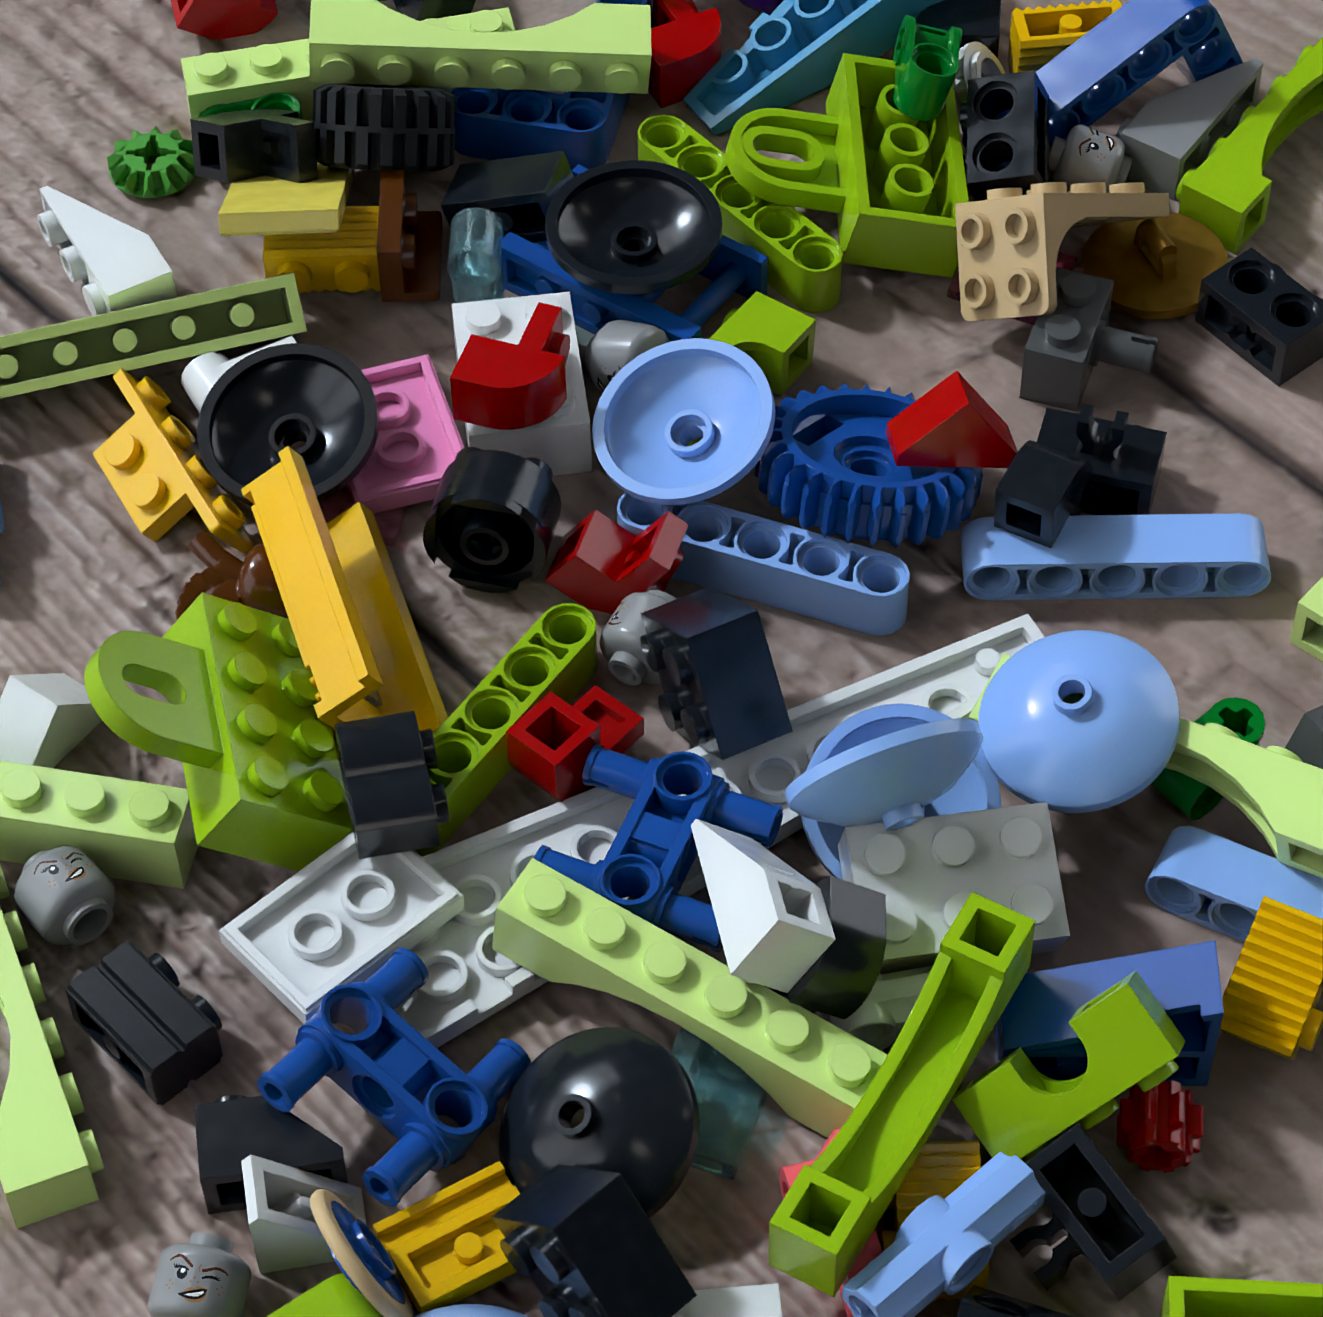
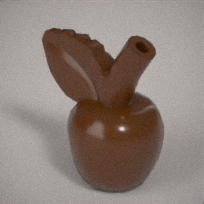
M207 531L198 533L188 545L189 550L207 568L202 573H195L190 578V582L185 583L182 594L177 601L178 606L175 611L177 620L202 592L288 618L263 543L253 546L243 562L225 550Z

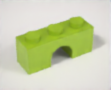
M756 291L739 309L733 308L729 311L721 327L709 339L730 344L745 352L761 368L772 392L781 396L813 363L816 319ZM694 439L687 446H692L701 439Z
M1136 970L1078 1008L1068 1022L1086 1049L1088 1064L1085 1073L1070 1080L1049 1078L1034 1067L1022 1048L1019 1047L963 1084L953 1097V1103L992 1158L999 1152H1002L1008 1156L1016 1155L1026 1163L1058 1139L1056 1135L1076 1122H1079L1083 1129L1087 1130L1106 1119L1120 1107L1114 1097L1137 1083L1142 1091L1146 1092L1178 1070L1179 1067L1173 1059L1179 1056L1186 1040Z

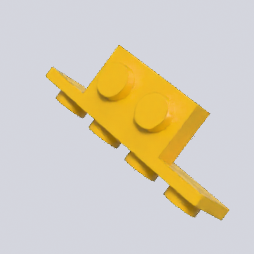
M121 368L113 376V379L135 414L92 454L141 534L157 542L195 507L214 536L245 554L254 546L242 528L247 519L231 499L219 492L216 487L217 483L208 472L201 456L195 454L192 450L191 445L195 442L193 434L178 418L170 415L167 411L166 406L171 402L169 397L151 378L145 376L140 381Z

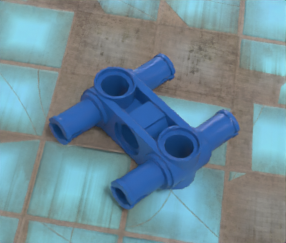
M595 744L584 766L582 778H584L583 784L593 785L634 799L604 860H599L596 864L554 851L551 847L545 845L538 849L534 859L667 933L720 952L723 945L712 905L678 894L698 855L691 824L695 819H699L750 837L764 846L771 847L781 826L784 807L730 791L729 783L725 782L723 777L712 774L711 766L707 761L695 753L685 751L674 752L658 759L652 758L647 763ZM632 896L638 897L639 899L625 900L621 898Z
M398 948L392 954L393 956L365 982L355 981L347 985L337 986L328 991L318 1011L298 1029L295 1041L296 1046L268 1072H264L257 1081L260 1093L271 1106L281 1112H289L295 1107L296 1102L324 1076L329 1077L398 1138L399 1141L374 1166H370L362 1176L368 1192L377 1201L388 1207H395L402 1197L429 1170L446 1168L450 1164H455L463 1159L474 1140L495 1120L497 1112L496 1103L517 1083L523 1072L531 1064V1059L520 1045L512 1040L503 1038L495 1044L493 1049L470 1072L464 1073L394 1010L417 988H421L429 978L428 970L423 961L415 953L405 948ZM333 1024L347 1025L356 1034L343 1033L336 1029ZM436 1115L449 1116L461 1128L445 1125Z

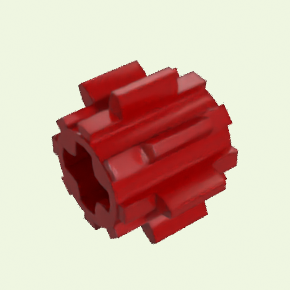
M1172 1080L1170 1082H1161L1146 1092H1143L1139 1086L1134 1085L1129 1089L1128 1099L1122 1098L1120 1100V1114L1117 1115L1116 1145L1118 1147H1127L1128 1161L1130 1163L1136 1162L1139 1165V1169L1148 1172L1150 1170H1163L1164 1173L1174 1172V1169L1180 1166L1187 1167L1191 1163V1155L1200 1152V1138L1204 1137L1203 1105L1193 1104L1191 1090H1184L1181 1087V1083Z

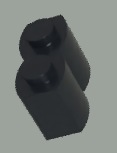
M414 711L336 723L338 756L359 859L439 846L438 824L449 823V811L443 783L431 784L428 770L438 768L432 730L419 731Z

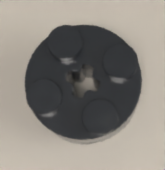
M476 447L461 449L442 476L423 531L424 547L434 564L438 557L451 569L449 578L462 586L481 592L506 593L518 589L519 582L531 576L533 581L543 570L561 513V499L552 481V469L547 463L538 458H523L509 452L482 450Z

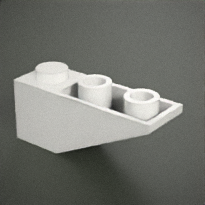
M49 186L39 189L44 212L37 215V220L42 235L49 247L58 245L61 249L59 251L60 259L70 281L74 283L80 280L83 284V296L92 316L177 298L173 271L148 234Z
M695 819L691 824V829L730 975L739 977L748 983H757L788 993L836 939L821 888L752 838Z

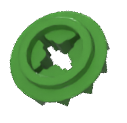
M157 126L147 134H141L133 130L130 141H115L114 153L107 157L109 175L113 184L122 192L135 197L158 198L167 196L183 189L195 177L192 140L183 139L178 129L166 134H162ZM159 155L160 157H157L155 163L152 164V170H148L145 162H148L149 156Z

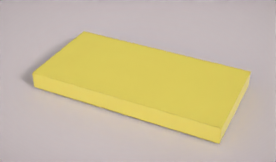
M317 162L318 179L298 183L265 175L232 182L218 212L219 233L223 234V236L337 232L340 229L352 186L353 169L328 167Z

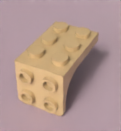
M1047 182L1031 184V190H1026L1027 195H1022V188L987 190V200L955 204L960 304L963 318L966 321H985L1052 314L1057 307V255L1061 242L1071 227L1170 217L1169 193H1145L1143 182L1109 185V193H1106V182L1070 185V190H1067L1066 182Z

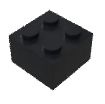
M709 586L640 613L646 630V634L640 637L641 648L652 671L659 674L664 694L658 696V704L662 717L671 731L680 733L695 746L699 745L721 760L793 732L757 609Z
M557 1164L492 1216L505 1237L500 1241V1247L505 1257L520 1274L526 1277L530 1276L542 1294L543 1298L538 1301V1306L544 1317H672L697 1296L620 1173Z

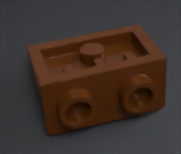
M404 170L381 171L377 261L382 302L437 301L440 299L442 213L440 211H418L417 193H406Z

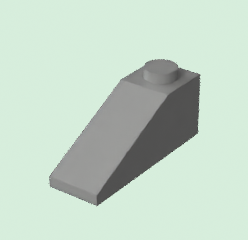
M1251 59L1151 99L1133 119L1130 117L1126 118L1116 133V136L1124 142L1125 155L1132 157L1126 179L1132 182H1143L1145 188L1156 193H1169V199L1175 201L1176 190L1184 174L1191 168L1196 170L1207 159L1209 151L1216 140L1220 137L1227 138L1237 127L1244 111L1249 106L1256 105L1263 62Z

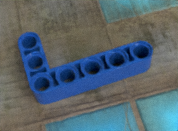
M653 0L596 1V3L650 5L651 28H653ZM453 88L451 93L456 95L454 149L462 155L487 160L564 151L571 170L578 164L591 169L606 164L630 93L569 91L559 94L539 90Z
M1129 0L1036 71L1049 95V148L1055 136L1065 139L1070 129L1075 125H1092L1173 62H1175L1177 68L1190 83L1243 63L1217 9L1209 0ZM1011 109L1002 111L994 120L1005 117ZM963 134L962 141L967 150V137ZM1011 160L1002 162L993 172L1003 170L1010 164Z

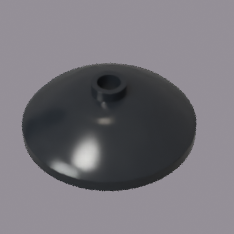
M617 161L599 165L580 173L568 181L556 193L546 214V241L549 251L557 264L571 277L581 283L616 294H649L667 290L686 282L700 273L711 262L717 253L722 238V214L719 204L709 188L688 172L654 161Z
M291 343L272 346L243 358L229 368L213 385L205 398L198 419V448L208 472L218 486L231 497L253 506L254 504L243 496L241 489L281 462L278 452L287 446L291 447L296 442H306L303 447L294 451L303 457L318 502H321L347 486L366 465L378 437L379 410L375 395L367 378L345 356L331 349L312 344Z
M601 1027L569 1035L542 1052L526 1068L511 1091L503 1112L499 1131V1158L505 1168V1174L511 1184L515 1185L521 1194L557 1164L620 1173L647 1217L651 1218L673 1197L687 1175L694 1158L699 1135V1110L693 1085L680 1062L667 1049L644 1034L618 1027ZM584 1108L585 1113L582 1122L578 1126L571 1128L570 1123L573 1116L578 1110Z

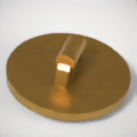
M1170 212V217L1102 224L1091 234L1084 246L1082 273L1114 280L1111 309L1125 315L1143 319H1172L1198 311L1201 280L1228 263V256L1221 240L1207 226L1185 215Z

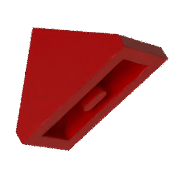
M955 371L888 421L885 433L896 466L1008 468L1018 452L1008 425L958 371Z

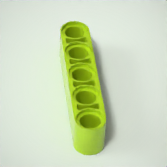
M665 114L654 115L645 119L640 124L637 131L638 160L654 161L677 167L704 183L713 193L719 204L722 214V235L743 245L751 246L757 252L768 256V284L796 307L807 312H825L839 303L842 289L843 252L842 247L835 239L794 207L768 202L743 188L730 173L725 153L681 119Z
M562 603L552 606L544 612L433 734L438 768L428 770L431 784L443 783L449 811V823L438 824L439 846L415 850L421 857L440 850L512 769L508 761L506 731L549 692L554 693L569 704L593 678L598 666L596 620L593 614L584 606L575 603Z

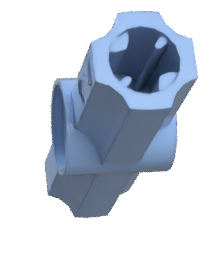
M999 1152L945 1199L939 1195H934L922 1202L902 1223L894 1243L869 1262L864 1269L843 1286L842 1299L848 1305L853 1317H915L943 1291L948 1295H954L967 1287L985 1268L992 1257L994 1247L1043 1205L1045 1191L1037 1182L1033 1170L1016 1155L1008 1156Z

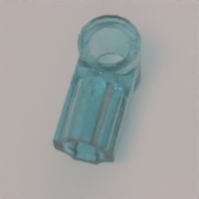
M467 208L458 212L452 219L447 270L452 277L454 303L505 298L502 261L504 226L502 220L494 212L487 209Z

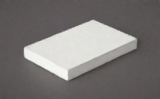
M352 832L221 928L219 934L221 943L304 1024L318 1011L328 991L337 986L347 985L355 981L365 982L393 956L392 954L398 948L413 949L465 909L464 895L415 850L359 859Z

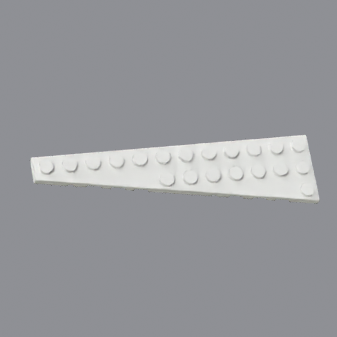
M1025 614L791 708L787 712L793 732L727 759L721 760L700 746L685 752L695 753L704 758L711 766L712 774L723 777L724 781L729 783L730 791L784 807L781 826L775 841L771 845L772 847L803 828L801 815L789 808L785 797V790L791 782L806 772L814 752L837 725L860 711L880 705L898 703L924 706L937 710L952 719H969L971 711L1002 654L1005 653L1013 656L1025 646L1044 638V635L1029 614ZM595 787L565 799L563 802L555 803L423 856L422 858L464 895L465 909L410 950L423 961L428 970L429 978L421 988H417L394 1011L432 1045L438 1048L548 982V980L492 949L496 907L542 845L592 864H596L599 860H604L634 799ZM697 855L678 894L689 897L707 886L699 855ZM630 896V897H624V898H621V899H625V900H635V899H639V898H638V897H632V896Z

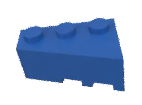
M1216 940L1026 973L995 1025L997 1062L1021 1047L1034 1067L1043 1075L1056 1080H1070L1079 1077L1087 1070L1088 1058L1082 1041L1068 1022L1078 1008L1136 970L1186 1040L1179 1056L1173 1059L1179 1067L1178 1070L1163 1082H1170L1172 1080L1181 1083V1086H1207L1224 1014Z

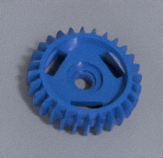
M843 383L838 390L833 391L824 385H821L815 394L802 390L798 393L796 399L786 397L782 399L780 406H775L773 433L765 452L755 465V476L759 479V490L763 494H767L768 503L772 507H781L782 516L786 519L799 517V522L803 529L816 526L821 528L824 538L835 533L845 536L847 543L853 538L868 540L871 547L877 540L889 541L896 548L902 539H909L916 545L923 542L925 535L936 540L940 539L945 530L953 532L959 528L961 522L970 519L972 509L976 506L977 498L980 495L983 468L896 466L885 433L888 421L916 401L914 394L911 392L905 397L896 395L891 392L890 387L885 392L871 390L868 384L863 389H850Z

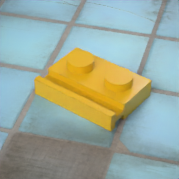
M500 1161L373 1224L374 1234L389 1254L395 1266L396 1275L419 1314L432 1309L451 1306L517 1272L502 1252L500 1241L505 1237L492 1218L494 1214L520 1195L517 1187L513 1186L506 1176L505 1168Z

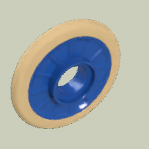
M325 1189L316 1190L310 1198L313 1216L334 1260L346 1278L384 1317H413V1308L409 1296L396 1275V1269L389 1254L376 1235L335 1194Z

